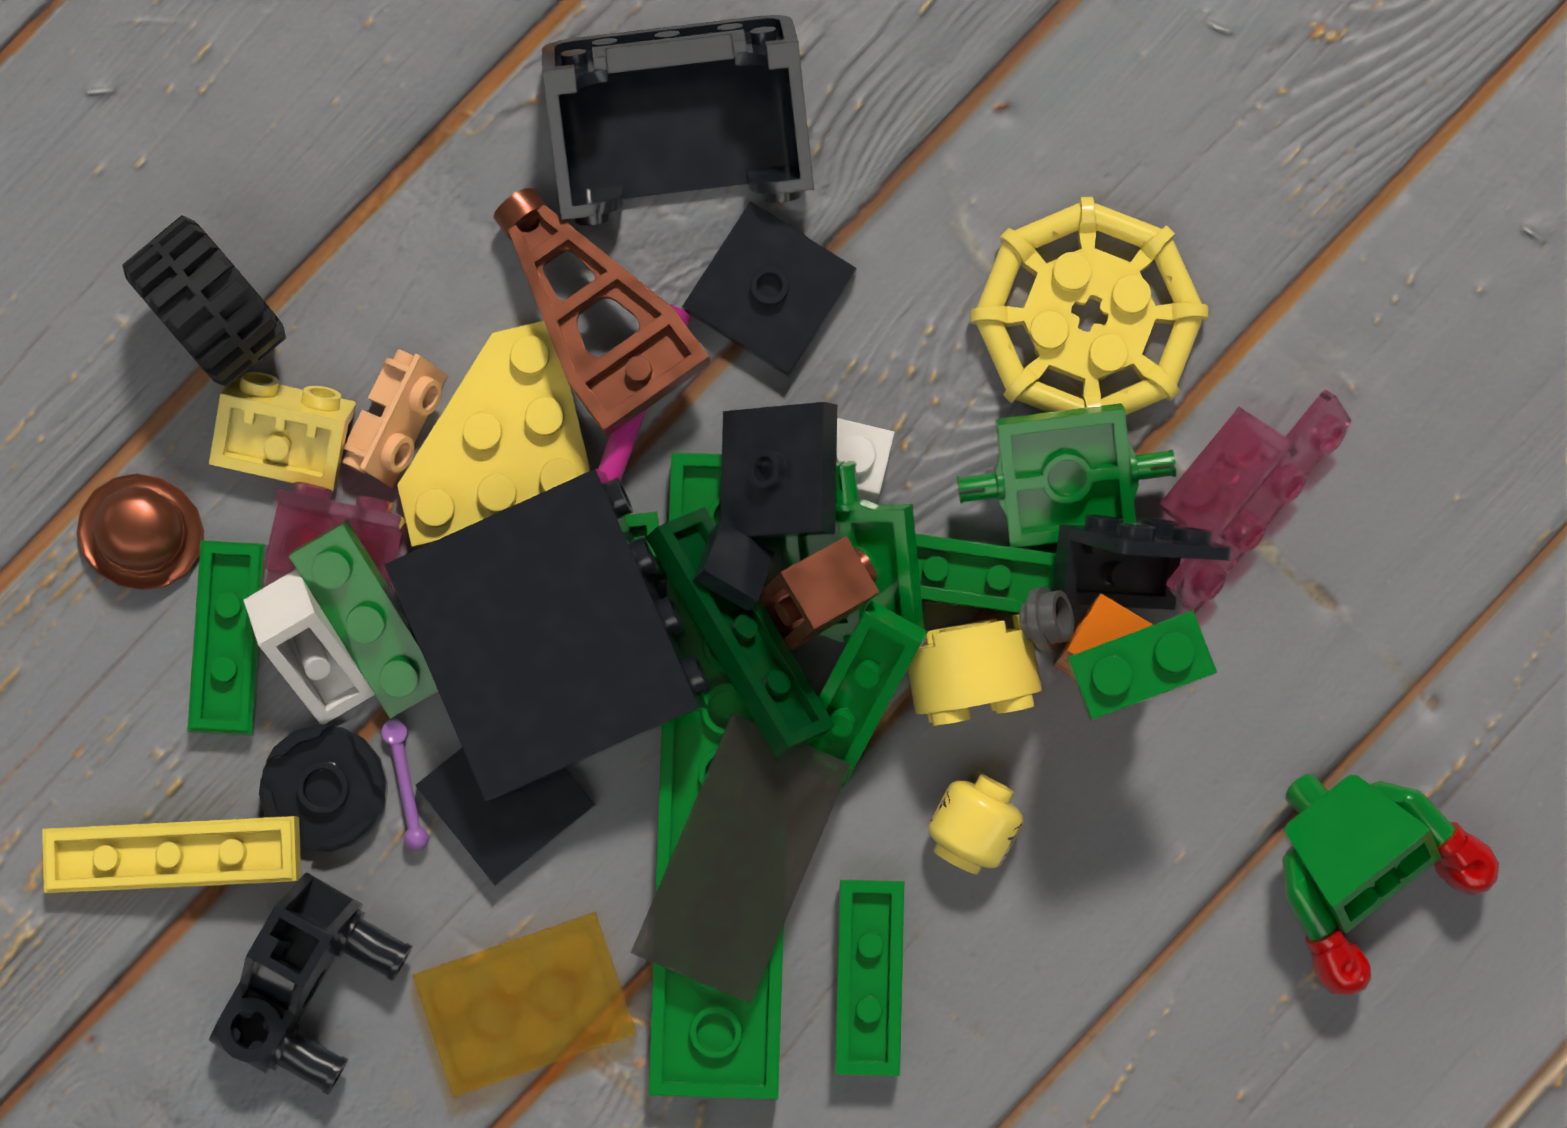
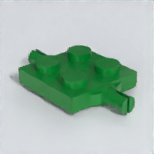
M1122 403L995 419L999 452L994 466L995 473L965 477L957 476V485L959 488L960 504L969 501L998 498L999 504L1005 513L1008 543L1010 547L1015 548L1058 542L1060 524L1084 525L1085 515L1087 514L1123 518L1124 523L1136 524L1134 500L1139 487V480L1168 476L1176 477V467L1174 465L1176 462L1173 449L1164 452L1135 454L1128 441L1125 408Z
M836 462L835 534L786 537L788 567L797 564L847 536L853 548L861 549L868 556L877 576L875 585L880 593L871 600L924 629L913 504H875L865 499H859L856 462ZM870 601L817 636H826L847 644Z

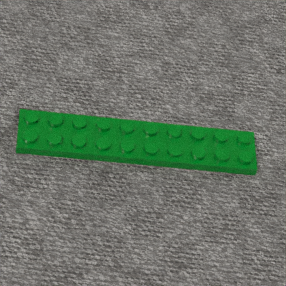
M671 452L669 521L705 507L715 525L720 522L722 454ZM786 537L753 539L775 552L763 589L777 575L789 568ZM667 575L666 596H670L673 600L685 631L676 636L685 657L688 658L695 655L698 658L708 679L710 691L702 694L708 707L707 709L700 712L693 711L662 725L649 1095L778 1100L789 752L778 758L775 757Z

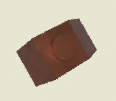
M847 536L782 571L762 590L760 601L790 651H793L863 607L880 592L875 585L877 576L870 559L861 549H854Z

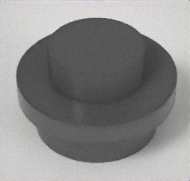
M1045 586L1030 590L1027 602L1023 603L1020 609L1022 631L1026 639L1034 641L1040 651H1054L1059 647L1060 643L1070 641L1073 636L1074 617L1071 604L1066 594L1061 590L1051 592Z

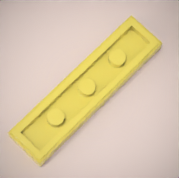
M295 816L42 829L44 893L297 882L301 878L299 817Z

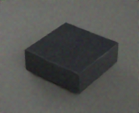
M720 521L709 533L693 580L749 611L759 602L775 552Z

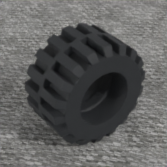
M183 215L178 217L122 264L125 278L213 382L228 388L286 339L284 326L280 319L200 225Z

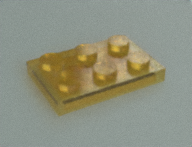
M596 912L412 974L453 1097L637 1034Z

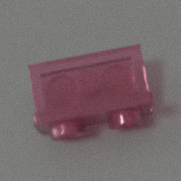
M295 482L292 492L276 489L273 502L277 505L263 564L265 570L288 574L295 570L296 567L289 557L293 550L341 522L348 520L392 591L393 584L384 564L399 558L407 525L402 516L393 514L394 503L357 495L355 505L330 500L332 490L303 482Z

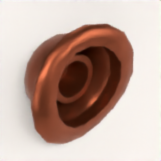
M136 473L114 477L93 490L80 510L76 535L83 557L97 574L118 586L148 590L167 587L190 572L200 556V542L204 538V528L197 507L182 489L161 477Z

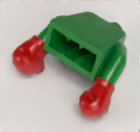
M1306 774L1293 782L1285 794V800L1299 814L1287 823L1284 829L1291 845L1282 858L1286 899L1307 935L1305 943L1311 951L1316 977L1332 994L1353 996L1364 991L1371 980V966L1368 958L1356 943L1346 939L1340 928L1347 934L1433 864L1439 877L1444 879L1449 886L1470 895L1489 891L1498 879L1500 863L1491 847L1476 836L1465 832L1457 822H1450L1420 790L1384 781L1369 784L1358 775H1348L1328 791L1313 774Z

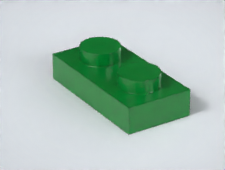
M1193 610L1069 656L1066 659L1090 721L1217 673Z

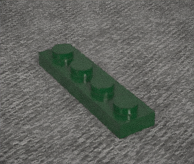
M703 507L657 526L646 539L775 757L778 758L823 737L835 727V724L760 599L749 611H746L693 580L709 533L716 526L706 508Z

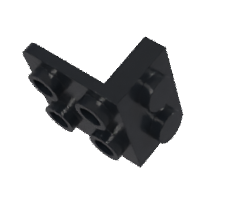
M1087 514L1085 515L1084 525H1059L1052 591H1063L1071 605H1091L1100 594H1103L1127 608L1175 610L1181 558L1229 561L1231 547L1211 542L1213 532L1211 530L1182 527L1176 521L1141 518V524L1124 523L1123 518Z

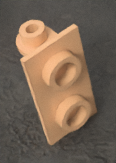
M398 349L393 359L386 358L384 366L368 396L369 400L386 408L381 417L361 410L344 444L343 449L347 453L342 463L360 473H368L386 486L393 488L400 472L408 466L412 459L414 443L428 415L436 409L440 402L442 386L448 375L416 353L413 356Z

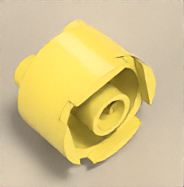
M1020 615L1012 616L1014 628L1006 629L1005 620L997 621L994 618L928 631L926 635L928 644L920 646L907 670L915 713L927 714L928 722L932 723L933 726L971 719L969 707L990 703L991 711H996V714L1034 707L1032 694L1042 691L1034 644L1033 641L1026 639L1022 631Z

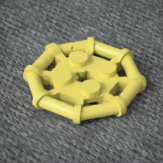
M1080 197L1079 203L1019 229L1012 230L1007 228L999 236L1002 244L977 308L970 310V323L977 325L1006 391L1003 396L1011 404L1017 400L1045 412L1122 403L1125 408V415L1165 398L1172 401L1180 393L1177 385L1201 323L1209 319L1208 305L1202 304L1174 243L1173 237L1176 233L1167 225L1161 229L1094 203L1093 197ZM1078 231L1079 250L1075 252H1067L1058 259L1046 264L1035 250ZM1096 231L1133 244L1141 249L1131 262L1095 249ZM1154 260L1174 303L1155 306L1149 284L1141 275V272L1148 268ZM1021 265L1036 277L1024 308L1005 306ZM1088 299H1093L1100 303L1099 311L1107 316V321L1105 325L1094 323L1090 331L1087 332L1078 328L1080 318L1076 314L1071 313L1074 304L1085 305ZM1154 323L1174 324L1157 365L1142 354ZM1023 325L1026 333L1030 336L1037 359L1026 366L1025 369L1005 327ZM1132 367L1142 380L1101 398L1099 381L1110 374ZM1047 369L1053 370L1083 382L1082 398L1038 381Z

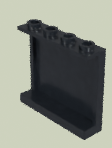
M593 469L384 564L486 802L503 800L520 792V788L693 711L700 712L708 708L702 696L703 693L710 691L706 674L695 655L688 658L685 657L676 636L685 631L679 612L670 596L660 599L650 576L659 572L652 550L643 536L636 540L634 539L625 516L633 513L629 497L618 477L609 481L606 473L600 470Z

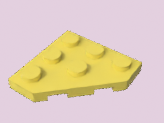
M544 321L491 334L397 486L413 549L421 548L591 471L571 387Z

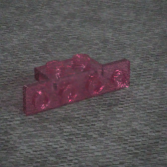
M1323 390L1286 436L1241 407H1238L1159 503L1167 515L1185 527L1213 531L1211 542L1231 547L1229 561L1186 558L1168 579L1167 587L1183 608L1197 613L1205 602L1212 600L1219 594L1226 582L1227 575L1243 555L1259 545L1266 533L1267 526L1283 506L1299 496L1310 473L1325 455L1334 452L1342 443L1346 429L1351 424V418L1336 395L1328 390Z

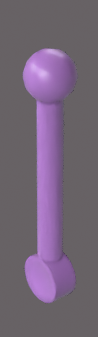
M390 720L384 724L382 736L392 748L408 828L404 834V844L409 850L420 851L427 846L429 835L424 828L420 827L404 748V742L408 737V730L401 721Z

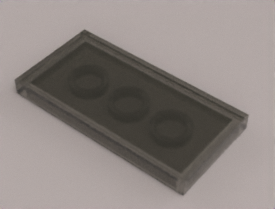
M732 714L631 953L750 1004L851 764L807 745H803L776 758L758 726L751 721Z

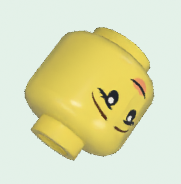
M980 774L975 784L968 781L952 782L948 786L928 825L929 834L937 843L933 852L947 862L975 875L979 874L982 867H999L1004 862L1024 822L1021 812L1010 803L1014 791Z

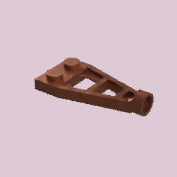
M525 188L514 193L496 209L493 218L508 239L512 240L568 383L606 437L711 364L709 355L671 305L566 221L561 220V217L548 208L534 188ZM565 251L573 253L594 274L595 279L563 301L556 296L546 278L544 266ZM610 299L619 303L636 317L639 329L603 356L596 357L591 355L585 348L578 330V317L600 300Z

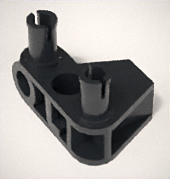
M306 872L275 904L246 955L240 982L221 1013L209 1041L225 1050L234 1059L246 1062L265 1074L270 1069L275 1071L280 1066L321 1089L323 1093L328 1095L340 1078L348 1059L335 1054L299 1033L300 1025H298L336 956L341 957L345 953L387 976L386 978L390 981H394L413 946L409 943L405 944L364 920L365 912L361 911L363 906L361 902ZM291 925L319 940L303 969L285 959L294 941L285 937ZM257 1012H260L265 1017L263 1027L269 1031L268 1037L265 1042L255 1040L248 1046L242 1041L244 1032L239 1028L240 1021L243 1017L253 1018Z

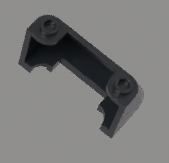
M765 15L577 37L555 41L542 48V75L561 220L575 218V223L579 225H597L611 221L613 219L612 212L622 208L624 199L744 184H749L752 192L763 194L764 201L770 203L793 201L801 197V191L814 190L799 42L792 18L783 15Z

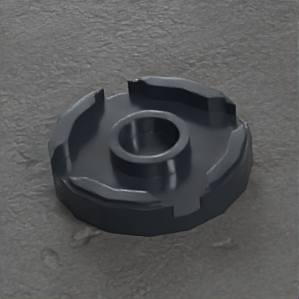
M315 724L293 731L273 747L263 768L262 778H260L259 797L265 817H299L300 847L304 850L334 852L357 844L374 830L386 808L389 782L381 757L366 739L344 727Z

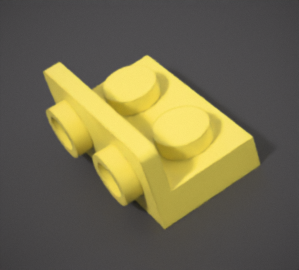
M246 372L228 388L224 387L220 393L209 464L333 492L338 484L347 428L354 416L356 402L342 399L338 391L328 387L307 386L302 390L280 385L276 377L266 373Z

